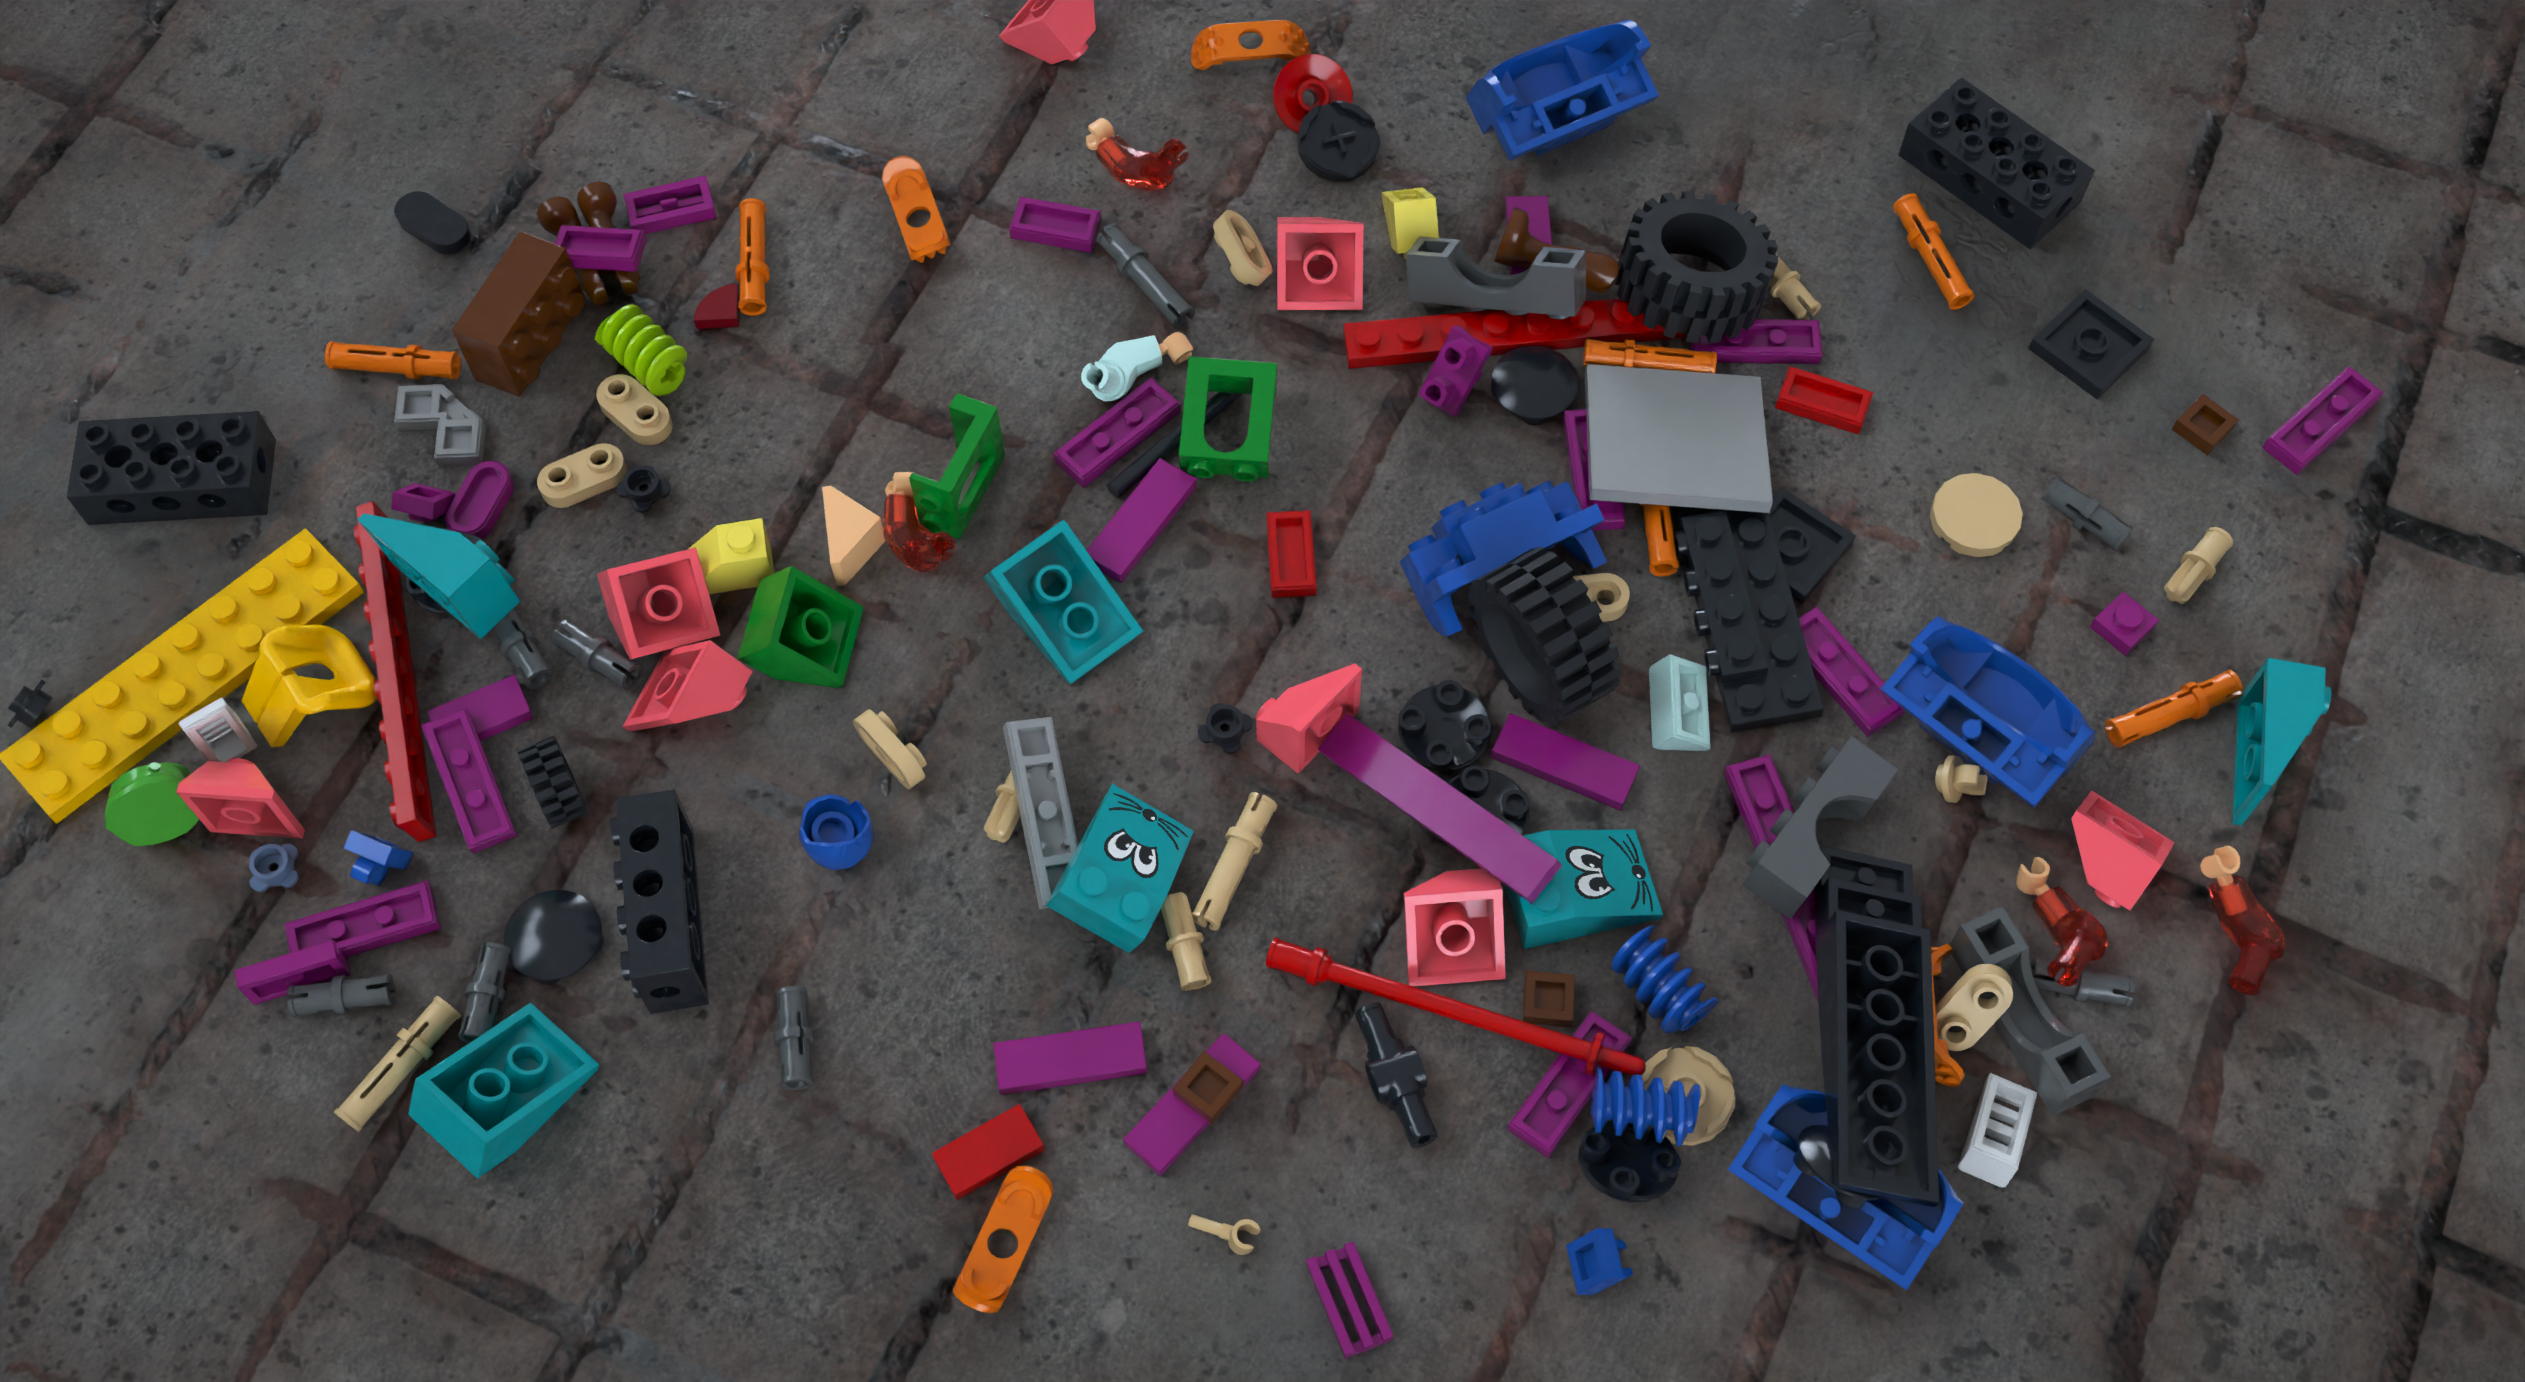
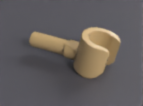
M1192 1214L1188 1223L1189 1227L1228 1240L1229 1247L1238 1255L1249 1254L1253 1251L1254 1247L1241 1243L1237 1238V1232L1244 1230L1250 1234L1258 1235L1261 1231L1259 1225L1249 1219L1240 1220L1232 1226Z

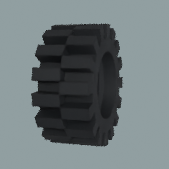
M555 736L518 750L519 758L523 764L522 766L552 829L589 814L574 775Z

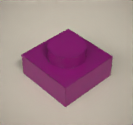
M413 483L393 492L391 509L408 513V518L414 521L433 522L437 517L446 514L456 493Z
M2123 591L2094 618L2090 628L2126 656L2156 627L2159 619Z

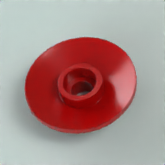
M1319 54L1301 55L1289 61L1278 73L1273 87V102L1277 115L1283 124L1296 134L1299 132L1302 119L1312 108L1320 104L1321 107L1329 105L1332 101L1353 103L1352 86L1345 71L1332 59ZM1305 91L1311 92L1314 96L1312 106L1307 105L1303 101V93Z

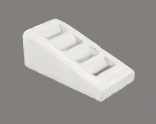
M222 697L178 722L182 730L207 761L227 762L230 758L242 757L258 746L244 723Z
M1990 1073L1986 1078L1962 1150L1958 1168L1965 1173L1998 1187H2006L2019 1167L2037 1092ZM1994 1098L2019 1107V1111L2016 1112L1993 1102ZM1989 1116L2002 1122H2005L2007 1124L2013 1125L2014 1127L2012 1128L1993 1119H1990ZM1984 1135H1987V1136H1989V1137H1991V1138H1994V1139H1996V1140H1998V1141H2001V1142H2003V1143H2006V1144H2008V1145L2005 1146V1145H2003V1144H2000V1143H1998V1142H1996V1141H1993V1140H1991V1139H1989V1138L1984 1137Z

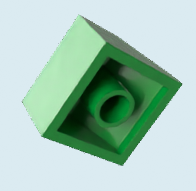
M793 566L787 567L760 579L737 659L773 679L832 688L842 687L864 607Z

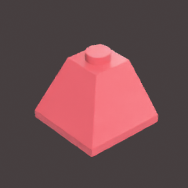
M1028 0L1001 32L999 37L1003 42L1051 65L1067 59L1070 62L1075 61L1087 50L1088 45L1086 41L1096 30L1094 0Z
M1277 217V310H1363L1364 224L1323 217Z
M696 547L607 569L597 574L609 619L630 660L721 636Z
M711 640L665 650L622 727L632 732L676 724L733 710L746 696L747 687L745 685L753 671Z
M1354 663L1290 687L1277 700L1274 698L1267 700L1256 715L1257 741L1299 774L1320 752L1318 748L1346 713L1353 718L1359 713L1362 668Z
M230 758L227 762L207 761L178 784L177 794L210 832L299 839L304 837L305 829L258 767L251 761L241 758Z
M2091 790L2071 818L2087 884L2096 889L2094 891L2095 895L2106 904L2115 908H2120L2122 905L2131 911L2164 863L2175 842Z
M1482 868L1446 871L1404 893L1408 985L1414 987L1506 979L1503 889L1500 881Z

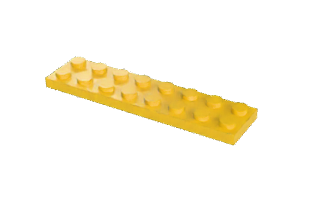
M305 528L1 752L0 760L48 816L58 824L180 732L182 728L178 722L219 698H225L249 680L254 665L260 656V642L269 631L283 625H322L363 594L364 591L351 574Z

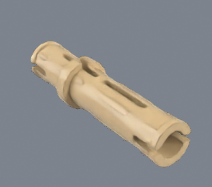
M1251 792L1236 826L1230 827L1225 835L1227 844L1195 910L1192 912L1194 922L1204 928L1210 922V930H1219L1224 914L1253 854H1259L1263 846L1261 837L1277 809L1276 802L1266 795H1262L1259 802V793Z
M436 995L433 1002L408 1030L402 1028L396 1036L399 1040L367 1074L365 1079L342 1105L335 1109L334 1113L357 1132H360L362 1126L395 1091L422 1058L425 1060L430 1058L434 1053L431 1048L455 1020L461 1017L460 1013Z

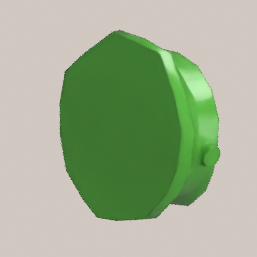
M153 762L122 774L112 784L108 794L109 799L105 809L104 824L106 829L133 846L155 845L188 833L198 822L199 818L176 791L178 784L190 775L189 769L178 763Z

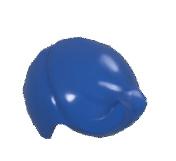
M828 794L814 798L806 803L798 835L805 852L814 862L829 870L848 869L868 855L874 839L873 825L869 813L858 800L850 803L843 796Z

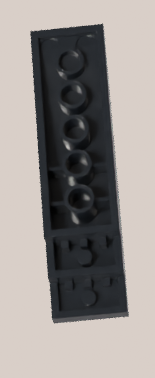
M1821 846L1822 853L1831 865L1814 887L1816 962L1823 1077L1834 1184L1836 1188L1936 1207L1939 1204L1931 930L1922 928L1921 896L1913 895L1912 865Z

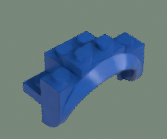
M1630 19L1578 32L1525 51L1496 65L1475 83L1466 96V100L1483 135L1495 130L1509 161L1533 151L1538 157L1609 127L1619 115L1653 102L1659 94L1641 59L1651 47V44L1642 29Z
M1549 480L1533 487L1525 492L1521 482L1509 488H1506L1504 482H1501L1479 493L1481 501L1467 506L1465 501L1461 500L1441 510L1442 518L1431 527L1436 538L1434 539L1431 534L1408 545L1411 553L1406 555L1399 563L1428 621L1439 634L1448 637L1463 630L1453 608L1451 594L1456 592L1458 588L1476 581L1532 548L1542 547L1546 551L1559 543L1578 560L1588 564L1591 569L1606 563L1607 560L1592 531L1594 527L1605 520L1598 505L1594 504L1582 510L1568 481L1553 487ZM1458 554H1459V556H1460V558H1461V560H1462V562H1463L1464 565H1462V563H1461V561H1460L1459 558L1456 559V557H1457Z
M1941 616L1933 619L1910 644L1911 653L1881 687V693L1917 719L1922 730L1956 756H1959L1965 763L1979 766V773L1981 775H1987L1988 780L1994 785L1997 782L2001 783L2032 808L2038 805L2061 776L2064 778L2095 740L2096 731L2089 726L2077 706L2049 679L1998 643L1971 629L1948 622Z
M1783 1084L1754 1125L1753 1132L1728 1170L1907 1290L1933 1249L1942 1240L1964 1202L1957 1196L1938 1167L1939 1204L1936 1207L1886 1197L1879 1200H1867L1861 1209L1846 1206L1837 1198L1833 1188L1822 1182L1817 1176H1809L1801 1172L1793 1162L1795 1152L1798 1150L1797 1140L1801 1131L1812 1125L1828 1126L1825 1092L1790 1087Z

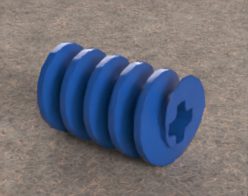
M1648 926L1623 944L1612 960L1611 968L1616 974L1627 972L1623 983L1629 989L1639 987L1636 992V999L1641 1004L1652 1002L1648 1013L1654 1019L1664 1017L1661 1029L1666 1034L1685 1031L1708 1015L1718 1004L1719 1000L1714 997L1701 1002L1699 997L1706 988L1704 982L1689 987L1686 983L1694 972L1693 969L1688 967L1676 972L1674 967L1681 958V955L1675 952L1664 957L1661 953L1669 941L1666 937L1651 942L1649 937L1656 926Z
M1597 1068L1590 1116L1593 1118L1595 1132L1601 1133L1607 1120H1612L1615 1135L1621 1136L1627 1124L1632 1123L1636 1139L1641 1140L1648 1126L1653 1127L1656 1142L1661 1143L1667 1131L1673 1130L1676 1146H1682L1688 1133H1693L1696 1125L1700 1101V1085L1694 1084L1685 1097L1681 1081L1674 1080L1667 1093H1665L1662 1078L1654 1077L1647 1090H1645L1642 1076L1633 1074L1625 1087L1620 1071H1613L1605 1084L1602 1070Z

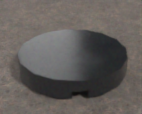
M1332 101L1329 105L1321 107L1320 104L1312 108L1302 119L1297 136L1298 154L1306 168L1318 177L1333 182L1352 181L1364 175L1374 164L1380 146V137L1372 117L1358 105L1344 101Z

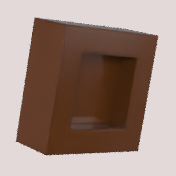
M2202 394L2177 419L2172 430L2208 456L2234 429L2239 419Z
M1526 970L1523 1021L1537 1025L1572 1027L1575 975Z
M1204 1051L1174 1086L1173 1095L1213 1125L1243 1088V1080Z

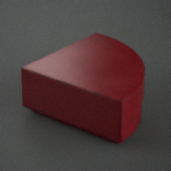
M738 283L719 287L703 298L694 314L696 329L739 327L740 308L738 303L740 301V288Z

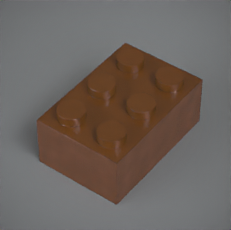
M520 231L455 324L452 332L476 381L520 397L528 384L536 380L542 363L550 351L558 347L564 330L572 318L580 314L584 305L585 297L566 248Z

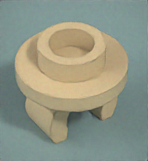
M1949 755L1945 759L1944 764L1938 766L1935 783L1937 791L1943 794L1946 802L1957 803L1962 793L1985 795L1988 777L1987 775H1979V766L1963 765L1962 759L1959 756Z

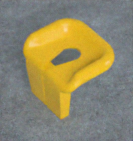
M317 624L283 625L269 631L261 640L259 647L260 656L254 665L241 701L255 723L258 724V728L271 747H283L306 715L327 710L358 709L373 704L377 700L374 691V681L377 679L354 644L341 632L331 627ZM314 663L321 664L333 672L334 679L325 680L298 676L294 669Z

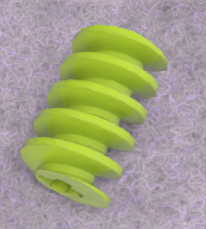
M630 304L622 307L607 317L598 327L595 335L597 343L602 345L610 355H613L618 363L623 365L631 375L635 376L643 386H646L653 395H668L675 391L683 382L686 375V368L684 367L687 360L686 350L682 346L676 345L675 340L670 335H665L664 330L659 325H654V321L648 315H644L639 306Z

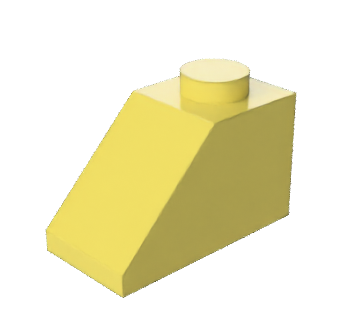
M1423 187L1382 192V202L1391 247L1397 254L1403 253V257L1406 259V253L1419 236L1439 238L1436 197Z
M762 518L716 525L688 548L696 547L709 595L758 587L760 579L774 574L771 544Z

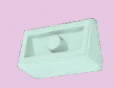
M1669 654L1653 664L1649 669L1652 746L1660 750L1707 751L1710 749L1706 666Z

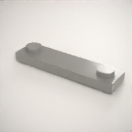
M1052 717L1006 722L1003 726L1039 909L1049 908L1046 904L1078 846Z

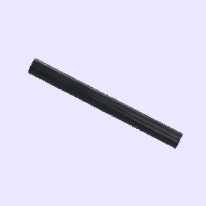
M1217 392L1207 401L1205 425L1242 394ZM1182 422L1107 484L1109 492L1114 497L1119 498L1142 479L1159 458L1166 459L1180 447Z

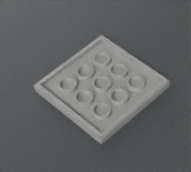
M1587 364L1585 371L1590 500L1770 513L1773 498L1761 377Z

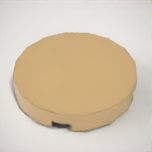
M1978 473L1958 475L1944 482L1935 494L1930 511L1933 531L1941 540V537H1943L1945 541L1950 543L1949 548L1959 554L1972 557L1994 556L2003 551L2004 547L2008 546L2016 538L2021 528L2023 516L2019 499L2006 484L1994 477Z
M1685 1046L1684 1048L1675 1049L1671 1047L1660 1050L1645 1063L1646 1071L1641 1075L1645 1090H1647L1654 1077L1662 1078L1665 1093H1667L1674 1080L1681 1081L1685 1097L1694 1084L1700 1085V1101L1696 1125L1693 1133H1688L1682 1145L1693 1146L1710 1141L1725 1129L1735 1108V1090L1729 1070L1716 1056L1698 1047ZM1668 1130L1665 1137L1672 1144H1676L1673 1130Z

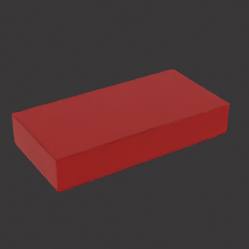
M1789 366L1775 408L1859 435L1874 392Z
M1311 510L1266 512L1271 598L1316 596L1317 585Z
M1018 1104L934 1151L931 1155L955 1199L959 1200L1045 1151V1148L1023 1108Z

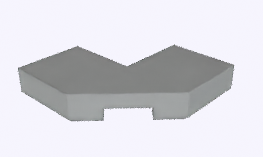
M443 384L398 386L394 419L398 431L437 429L434 459L438 466L477 465L483 462L486 426L481 417L457 400L454 394Z

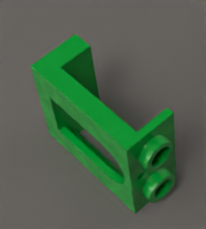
M1189 356L1179 447L1180 470L1188 472L1189 475L1197 478H1211L1214 474L1232 475L1234 479L1245 482L1256 481L1258 477H1269L1270 440L1274 398L1277 392L1278 381L1277 363ZM1208 391L1252 395L1246 441L1240 448L1232 452L1216 451L1208 445L1204 438Z
M956 393L949 405L957 450L939 482L912 473L909 479L919 524L934 535L944 536L946 534L960 539L1003 461L1005 451L998 408ZM976 462L981 463L979 470L958 506L962 488Z

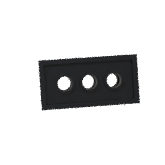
M1962 77L1955 81L1908 124L1898 154L2030 250L2082 202L2095 172L2090 166Z
M259 411L79 421L67 498L87 525L267 515L276 439Z
M675 789L617 798L618 817L610 818V829L614 846H620L621 861L614 862L613 870L618 891L623 890L624 905L617 906L619 930L622 936L627 935L628 951L620 953L623 978L625 981L631 980L635 999L641 998L650 1014L708 1005V986L692 825Z

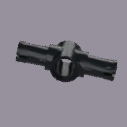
M1381 1003L1365 1005L1358 1009L1355 1015L1369 1050L1366 1055L1368 1061H1365V1070L1374 1096L1379 1104L1387 1102L1389 1109L1395 1111L1412 1148H1419L1430 1144L1436 1140L1438 1133L1423 1101L1426 1094L1424 1088H1427L1428 1085L1420 1057L1414 1046L1405 1047L1402 1039L1395 1037Z

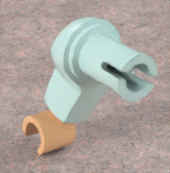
M1180 332L1171 334L1161 344H1158L1155 335L1117 342L1106 351L1099 362H1094L1095 365L1089 363L1083 368L1081 379L1083 384L1088 389H1091L1097 398L1103 401H1115L1123 398L1128 393L1138 376L1162 365L1163 355L1168 353L1173 363L1177 365L1189 359V356H1192L1191 351L1193 347L1187 337Z

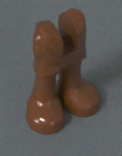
M598 181L584 186L578 193L577 203L585 222L589 227L613 228L612 217L617 206V200L611 185ZM553 197L544 201L538 207L537 218L540 225L553 236L557 237L561 225L581 226L576 209L568 198ZM574 268L583 289L596 306H602L610 302L604 281L600 278L615 272L616 280L621 285L625 295L638 292V282L640 280L638 269L637 272Z
M1514 207L1494 262L1508 267L1529 269L1543 247L1582 249L1573 246L1551 245L1534 238L1528 230V213ZM1586 251V289L1596 293H1605L1612 287L1618 275V263L1607 254Z

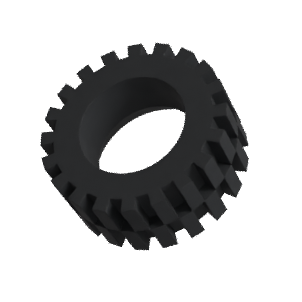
M1683 191L1681 199H1676L1673 193L1670 192L1662 194L1659 203L1654 198L1646 201L1643 210L1638 208L1633 214L1618 261L1619 272L1615 279V285L1619 286L1617 294L1620 301L1629 300L1627 311L1633 317L1641 313L1645 315L1643 325L1651 330L1657 324L1664 327V336L1674 339L1676 332L1686 334V342L1698 343L1700 335L1706 336L1709 343L1720 342L1723 333L1729 339H1733L1740 335L1742 328L1746 331L1750 329L1755 319L1759 317L1779 257L1775 255L1778 249L1776 240H1768L1771 231L1766 224L1755 226L1757 216L1750 210L1741 214L1737 212L1738 203L1729 199L1725 205L1715 202L1717 195L1705 193L1704 200L1695 199L1694 191ZM1669 254L1697 256L1713 262L1725 271L1712 273L1694 270L1677 262Z
M1542 547L1532 548L1471 583L1468 600L1472 603V606L1469 607L1470 617L1477 621L1474 629L1477 637L1484 641L1485 647L1482 649L1487 659L1492 658L1497 667L1494 671L1500 680L1505 679L1508 683V691L1514 699L1520 698L1523 709L1529 714L1534 712L1538 721L1542 723L1547 721L1548 725L1558 724L1611 693L1619 686L1620 680L1618 676L1621 675V665L1615 659L1620 656L1617 646L1609 640V637L1613 635L1609 624L1602 622L1599 616L1602 610L1596 600L1591 602L1587 596V586L1581 579L1576 581L1573 578V569L1566 562L1560 565L1558 555L1552 551L1546 553L1545 548Z

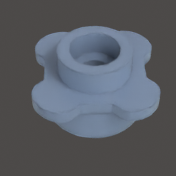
M266 844L254 850L249 857V868L254 875L249 881L251 888L261 893L265 892L269 887H293L299 879V875L294 867V860L299 854L296 847L292 844H283L282 846ZM278 865L277 870L270 871L272 866Z

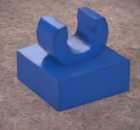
M352 830L344 845V849L360 855L352 867L350 877L366 884L371 882L378 886H381L385 880L388 867L407 870L414 853L375 835Z
M1596 1228L1566 1245L1578 1295H1594L1633 1274L1632 1268H1622L1619 1252L1627 1247L1624 1241L1615 1239L1613 1228Z

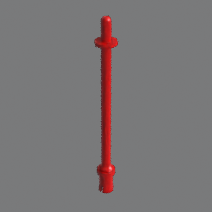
M1275 937L1267 954L1266 966L1268 968H1275L1306 978V984L1317 986L1319 983L1329 980L1586 1061L1585 1072L1589 1076L1594 1075L1597 1065L1631 1076L1633 1074L1643 1075L1646 1071V1064L1643 1059L1604 1047L1605 1034L1601 1032L1595 1035L1593 1042H1588L1336 963L1328 955V950L1321 947L1311 950Z

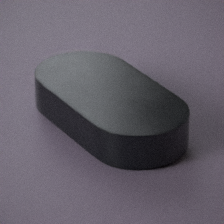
M422 191L410 192L397 201L394 213L401 228L433 250L442 254H452L461 251L470 242L471 230L465 217L429 193Z

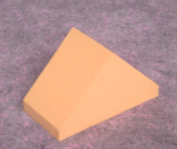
M824 486L822 491L830 564L836 585L842 586L846 585L886 541L881 518L836 488Z

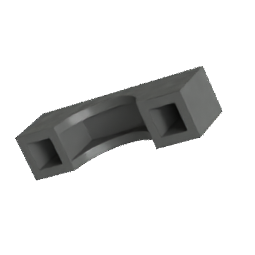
M1419 236L1406 253L1408 301L1421 302L1427 307L1436 308L1453 305L1464 306L1469 311L1496 309L1505 310L1506 313L1511 315L1539 313L1547 314L1548 317L1553 319H1565L1570 316L1575 317L1586 300V250L1543 247L1529 269L1514 275L1494 274L1481 268L1469 257L1461 240Z
M1853 736L1849 738L1841 751L1834 746L1829 749L1816 767L1817 770L1823 773L1821 778L1817 782L1809 776L1793 798L1794 801L1800 804L1799 808L1795 813L1786 808L1770 829V832L1776 835L1777 838L1771 845L1762 840L1746 862L1753 870L1742 885L1790 919L1831 865L1818 845L1815 831L1816 822L1826 818H1845L1860 822L1899 770Z
M2002 906L1961 925L1950 945L1954 949L1951 954L1962 972L1965 974L1976 965L1993 964L2004 969L2011 978L2013 989L2012 1003L1995 1022V1025L2052 1116L2057 1115L2095 1097L2111 1078V1075L2085 1034L2076 1033L2066 1028L2053 1015L2044 1002L2032 975L2029 960L2030 948L2005 908ZM1983 992L1979 997L1991 999L1996 994L1993 992Z

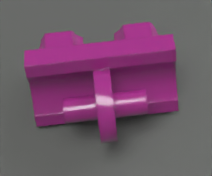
M1453 326L1418 395L1452 417L1457 416L1474 384L1479 381L1482 369L1493 347L1472 337L1460 326Z

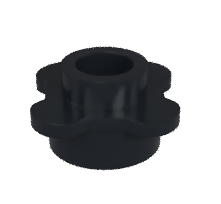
M643 465L634 467L625 474L623 481L617 486V492L620 497L628 498L633 503V508L636 512L645 513L651 509L652 504L659 498L667 497L670 494L671 486L667 480L659 479L657 472L652 466ZM648 487L646 491H640L642 488Z
M41 680L34 690L26 686L22 688L8 707L9 710L15 713V716L7 726L12 728L18 720L31 728L53 698L41 690L46 683L44 680Z
M1217 703L1210 708L1206 724L1199 727L1198 737L1203 743L1212 742L1221 746L1225 753L1233 754L1239 751L1241 747L1240 740L1243 734L1251 730L1252 719L1248 714H1241L1234 706ZM1224 725L1229 727V730L1226 732L1221 730V727Z

